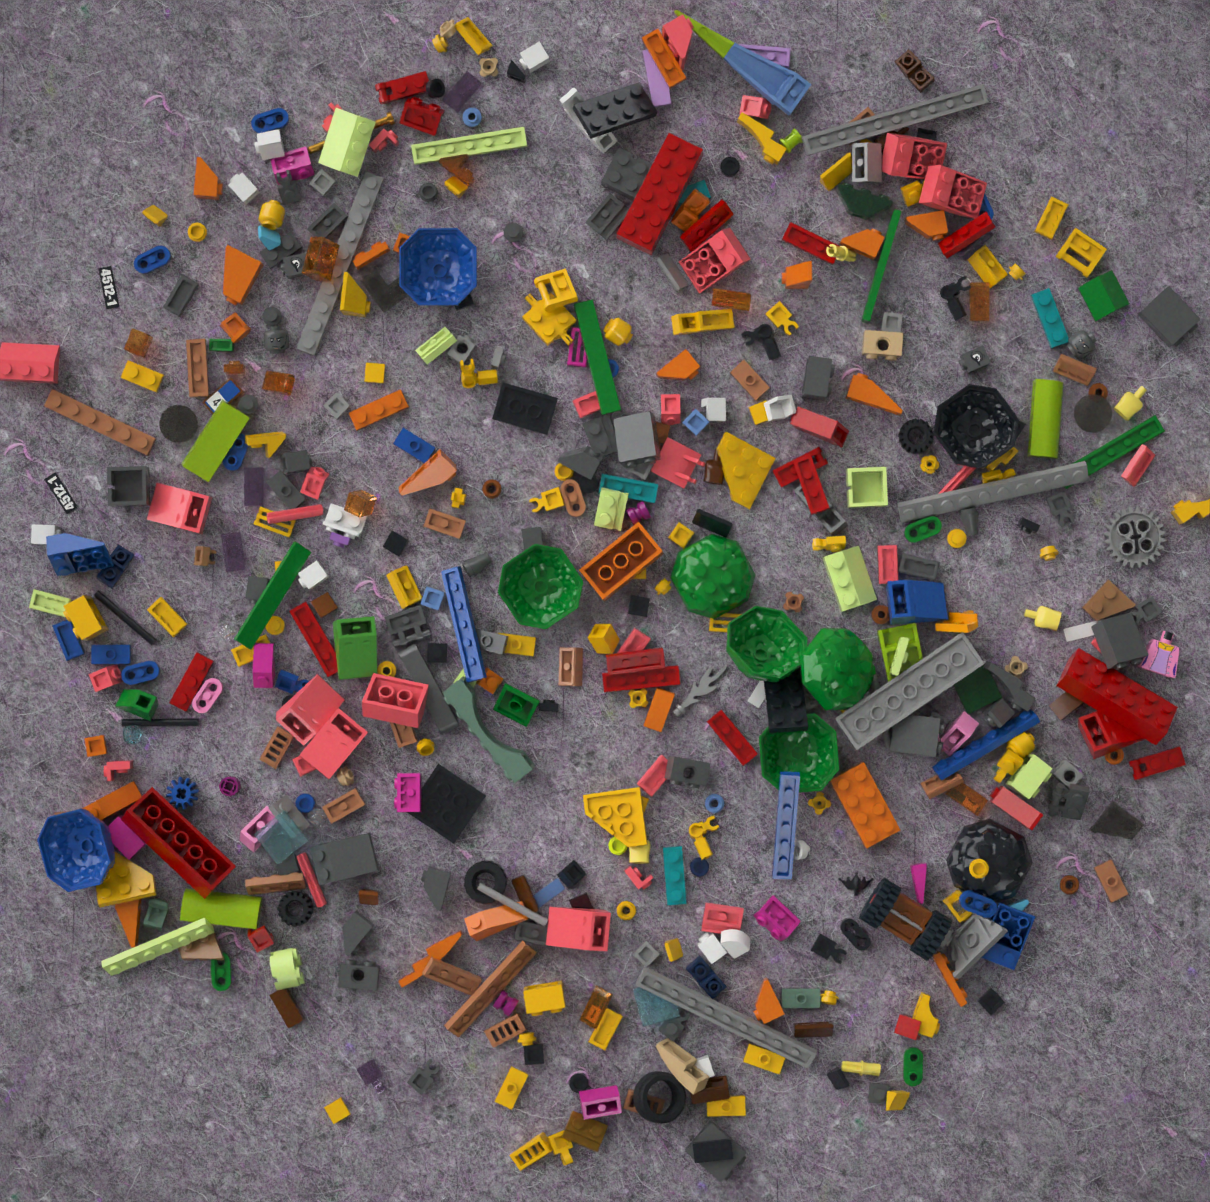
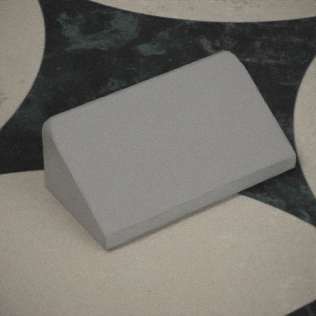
M668 254L659 256L656 259L657 265L677 293L688 286L687 281Z

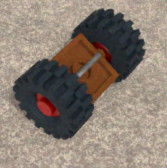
M884 877L873 890L868 901H866L859 919L875 929L878 926L885 928L910 944V951L928 961L945 939L952 920L937 910L931 912L900 892L901 887Z

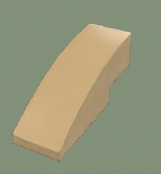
M669 1038L657 1043L656 1048L666 1066L688 1091L694 1095L705 1089L709 1076L695 1066L697 1061L695 1057Z

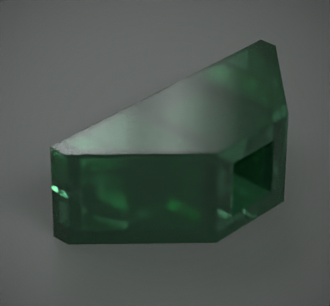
M843 182L838 184L836 189L848 215L868 220L890 209L893 201L889 200L890 197L879 194V196L871 194L870 190L863 188L857 190L849 183Z

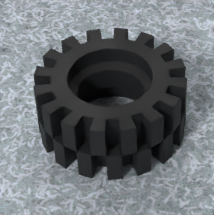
M915 418L907 421L900 428L898 441L906 452L919 454L931 446L934 434L932 432L933 428L928 425L927 421ZM913 429H919L923 433V440L918 444L912 443L909 439V433Z
M292 891L284 895L277 907L281 921L285 922L288 926L292 925V927L301 926L306 923L314 911L311 898L306 893H302V891ZM293 901H298L303 906V911L299 916H293L289 913L288 906Z

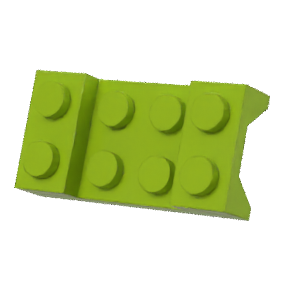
M916 623L877 631L888 682L897 677L889 672L899 638H909L905 651L908 653L906 663H902L899 674L923 659Z

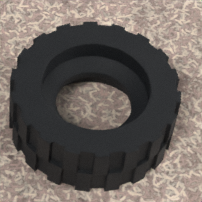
M492 861L477 862L469 868L465 875L464 887L466 893L477 903H493L497 900L477 890L476 879L481 873L491 874L495 879L493 890L503 895L507 885L506 874L498 864Z

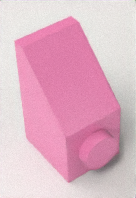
M965 711L949 726L945 734L941 736L943 751L949 756L973 734L979 724Z
M268 806L240 831V841L253 853L268 839L279 823Z

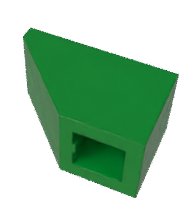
M123 689L115 707L151 721L159 703L156 696L141 690Z

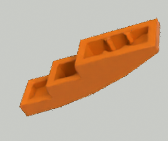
M460 930L427 947L428 956L413 963L414 972L399 979L398 982L401 988L423 975L422 972L431 957L441 960L462 936V931Z

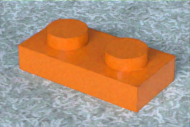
M379 241L371 246L372 249L366 253L362 251L357 254L355 260H353L357 270L388 253L390 249L386 242L381 243Z

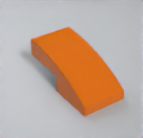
M694 189L677 210L671 222L685 232L698 220V215L710 203L709 198L697 189Z
M656 688L643 725L644 727L662 732L675 693Z

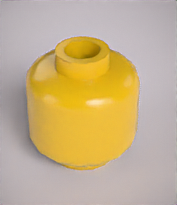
M270 200L262 204L258 220L263 227L276 230L283 224L285 209L280 205V202Z
M619 317L611 318L603 330L605 338L617 346H621L624 343L628 344L633 336L631 325Z
M1023 732L1007 742L1006 750L1009 749L1024 759L1034 751L1035 738L1031 733Z

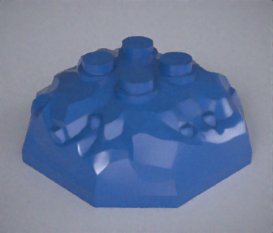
M418 228L399 247V286L419 306H458L477 287V247L458 228Z
M82 808L47 817L37 839L47 877L67 892L102 884L108 875V871L115 864L111 833L105 822L96 818L90 811Z

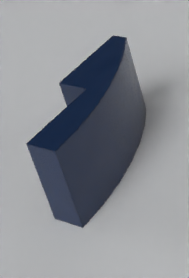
M119 544L110 555L114 566L101 569L96 576L97 580L111 589L116 585L134 557L133 553Z
M700 955L686 967V970L712 999L727 987Z

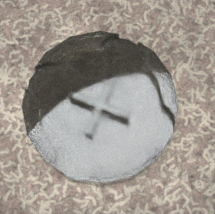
M1090 394L1082 397L1076 403L1073 415L1079 428L1086 432L1095 433L1102 431L1109 425L1112 419V409L1110 403L1104 397Z
M173 405L163 411L159 427L166 439L175 443H183L194 437L198 428V420L190 408L183 405Z

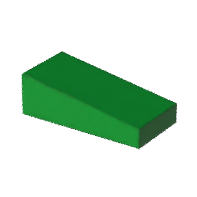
M209 339V351L234 352V343L231 339Z

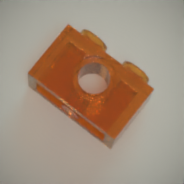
M311 237L302 274L316 281H331L340 245L325 237Z

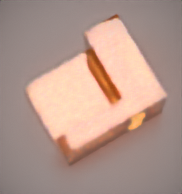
M132 328L124 350L145 358L153 337Z
M363 490L349 492L344 510L359 518L371 515L377 497Z

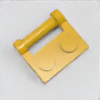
M1074 228L1055 257L1059 260L1063 259L1082 272V275L1087 278L1107 249L1077 228ZM1067 249H1071L1089 261L1088 267L1067 254Z
M566 268L534 279L535 287L539 289L544 301L543 306L546 312H552L557 307L578 301ZM546 284H551L556 296L555 299L550 298L545 286Z

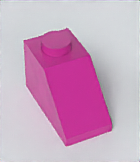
M255 643L254 688H273L275 680L274 644Z

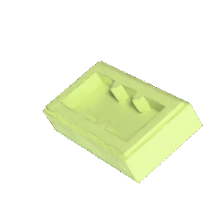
M34 589L29 608L65 617L63 613L65 608L63 606L70 603L72 599Z
M899 638L889 672L892 675L898 676L902 663H906L908 653L905 651L909 638Z

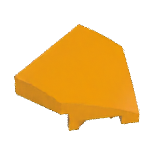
M967 610L963 613L948 612L949 620L935 623L936 631L969 633L979 627L977 613H974L973 610Z

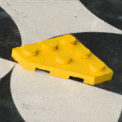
M725 432L717 447V453L721 459L724 477L730 490L729 494L732 501L750 509L776 458Z
M640 787L583 795L585 814L627 847L648 845Z
M114 851L115 864L113 868L108 871V875L103 883L96 885L98 906L101 908L156 896L154 876Z

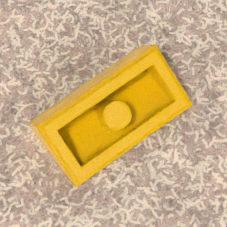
M849 152L820 175V182L828 191L832 190L852 173L851 153Z
M986 245L967 258V261L988 288H992L1008 275Z
M407 565L386 575L402 609L422 600L420 591Z

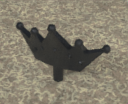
M858 872L855 873L856 875L852 880H850V877H847L846 881L839 878V881H842L847 889L854 890V896H858V890L865 889L873 881V878L866 881V877L860 880Z

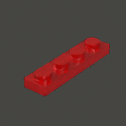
M305 601L289 612L327 677H330L338 672L336 651Z
M678 665L615 675L602 673L604 692L680 684Z

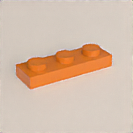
M659 29L641 38L669 89L686 80V76Z
M400 389L349 412L355 429L358 431L409 408Z
M937 950L932 957L958 1005L962 1007L968 1004L966 1001L968 996L964 988L958 987L956 981L959 979L953 977L954 970L950 971L947 966L949 961L944 953L940 954Z

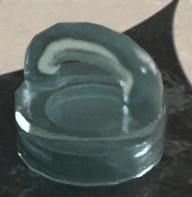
M129 725L123 728V739L127 744H137L140 742L142 732L138 726Z

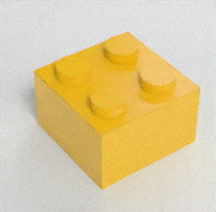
M83 595L63 606L65 608L63 613L68 621H72L74 625L73 632L77 638L89 641L109 630L91 596Z
M562 980L525 986L523 989L527 1014L531 1013V1016L543 1015V1011L548 1010L551 1013L561 1012L566 1006Z

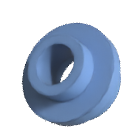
M468 108L464 111L463 121L467 126L476 127L480 124L482 116L478 109ZM470 114L476 116L474 120L468 118Z
M711 794L705 800V807L711 813H718L724 807V800L718 794ZM712 800L718 801V805L716 807L711 806Z

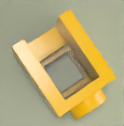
M957 889L942 901L959 923L962 921L966 922L972 916V912L961 907L959 897L962 893Z

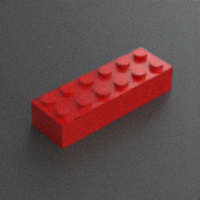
M668 133L617 232L618 240L652 256L703 157L702 148Z
M1079 647L1068 659L1056 685L1154 745H1157L1167 734L1178 708L1114 668L1108 669L1104 662Z
M153 787L135 802L121 818V821L204 899L236 867Z

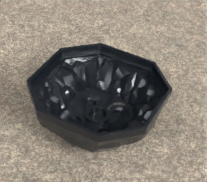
M968 384L937 407L933 434L956 465L984 469L1015 447L1019 418L996 388Z
M990 818L964 826L946 859L954 887L962 891H974L991 898L995 903L1016 896L1033 863L1025 837ZM975 859H983L989 866L988 874L983 878H975L970 874L969 866Z

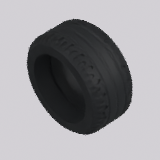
M661 1071L650 1072L644 1075L635 1086L633 1092L634 1106L639 1115L645 1120L660 1124L668 1123L675 1120L683 1111L686 1103V1091L673 1074ZM664 1081L671 1089V1104L663 1113L655 1114L648 1105L647 1094L654 1083Z

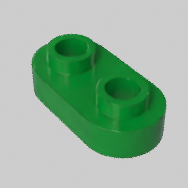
M929 516L914 522L905 528L904 537L907 541L916 543L934 536L941 530V521L935 516ZM929 523L934 524L935 527L933 530H930L928 528ZM911 530H915L917 532V535L915 537H912L910 535Z
M222 952L225 958L224 965H220L218 959H211V982L214 989L218 991L227 990L232 983L231 958L225 952ZM220 977L225 978V984L219 982Z
M909 1047L903 1054V1080L909 1086H917L923 1079V1054L918 1048ZM912 1054L917 1055V1059L915 1061H912L910 1059ZM913 1073L917 1076L915 1080L910 1079V1075Z

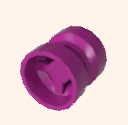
M643 501L637 503V508L630 507L626 509L633 525L642 521V519L648 520L651 518Z
M233 776L225 777L219 784V789L225 796L235 795L241 788L240 781Z
M502 990L493 1007L503 1010L505 1015L510 1016L519 1000L515 997L511 998L507 992Z

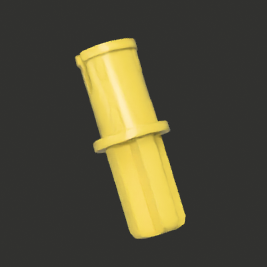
M830 244L829 246L832 248L827 247V255L835 257L838 261L854 262L856 260V252L848 250L845 246L839 247Z
M863 1060L860 1062L843 1061L841 1069L843 1072L859 1073L860 1076L863 1074L879 1076L881 1065L866 1063Z

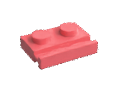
M705 902L701 931L721 934V931L727 929L740 930L744 908Z

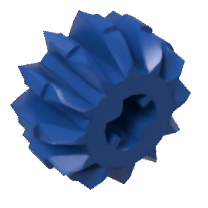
M182 777L178 778V782L172 780L171 783L174 787L167 786V789L172 791V793L166 794V797L172 796L173 798L169 803L173 804L176 801L175 808L178 809L182 804L183 810L187 809V804L191 807L194 806L192 800H198L194 793L199 792V789L193 790L196 782L189 785L190 778H186L184 782ZM180 788H181V790H184V789L186 790V793H185V796H186V797H185V798H184V796H183V797H180V796H179V794L181 793V792H180Z

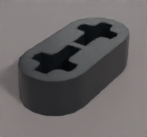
M851 918L842 920L840 930L853 946L861 951L868 949L871 943L870 938L857 922ZM846 922H848L849 924H854L852 926V928L855 931L854 934H852L849 930H844L846 928V926L844 925ZM857 934L861 938H866L864 941L866 943L865 946H857L858 940L855 938Z

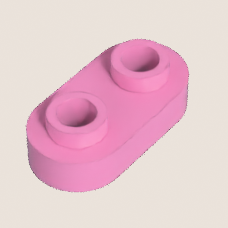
M210 678L204 682L192 701V707L196 712L206 713L212 708L223 691V684L219 679ZM212 684L217 686L216 691L210 689ZM201 700L206 702L205 707L200 706Z

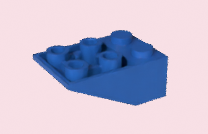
M67 533L46 536L47 556L57 576H67L73 573L114 566L103 542Z
M915 580L887 582L886 594L890 625L948 620L943 583Z
M999 902L997 911L990 920L1006 928L1008 932L981 958L1015 970L1036 916Z

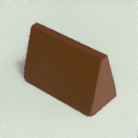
M525 875L512 879L511 882L519 901H523L526 908L537 912L539 907Z
M288 988L277 990L269 995L288 1029L305 1020Z
M831 1021L795 1023L794 1037H830L833 1035L834 1025Z
M727 1076L709 1078L705 1089L694 1095L690 1092L692 1104L729 1099Z

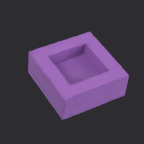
M334 532L330 536V540L334 541L333 545L344 548L345 545L350 546L351 538Z

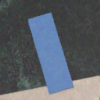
M558 878L534 895L539 908L565 889Z

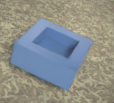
M695 409L682 423L697 436L709 421Z
M426 586L420 604L439 611L445 592Z

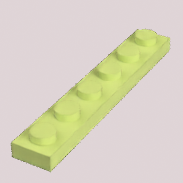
M524 127L414 144L411 145L414 165L523 148L527 147Z
M206 918L200 919L101 961L102 968L111 976L120 974L129 968L136 967L148 960H153L160 955L172 952L174 949L186 946L193 941L205 938L214 933V927Z

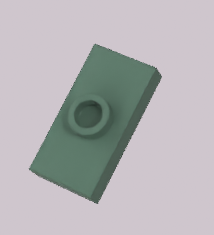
M781 988V1007L820 1008V988Z

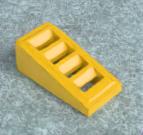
M542 1132L509 1156L521 1171L550 1153L552 1148L547 1136ZM533 1145H534L535 1148L538 1150V1152H539L538 1154H537V1153L535 1152V1150L533 1149V1147H532ZM526 1149L531 1154L532 1158L528 1156V1154L525 1151ZM521 1153L523 1158L526 1160L525 1163L521 1160L518 1154Z

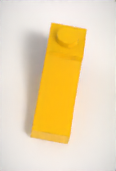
M741 112L737 123L747 129L758 141L763 150V159L769 164L773 165L775 163L778 165L787 148L772 140L774 131Z
M732 309L698 311L671 316L673 335L735 328Z
M1210 499L1194 503L1190 500L1185 502L1180 500L1173 506L1174 510L1170 513L1179 524L1185 523L1195 514L1199 519L1204 518L1210 513Z

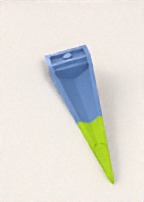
M678 10L674 11L678 17L683 14L685 19L689 18L694 27L692 30L766 100L772 105H776L787 115L792 113L812 85L796 72L738 45Z

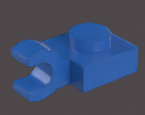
M281 669L275 688L293 694L294 691L298 692L309 681H298L299 676Z

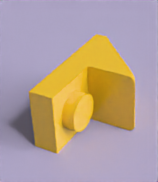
M283 431L245 435V443L248 446L251 445V448H260L262 444H265V455L267 458H270L286 439V434Z

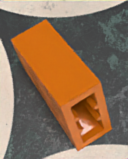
M229 245L225 248L223 295L227 297V302L235 306L237 303L243 305L263 264Z

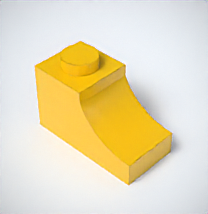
M921 992L912 1018L922 1022L919 1034L933 1038V1035L939 1031V1019L934 1017L930 1011V995Z

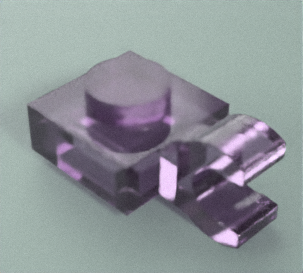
M374 1059L356 1069L365 1085L367 1086L372 1083L377 1094L385 1090L384 1085L379 1077L383 1076V1073Z

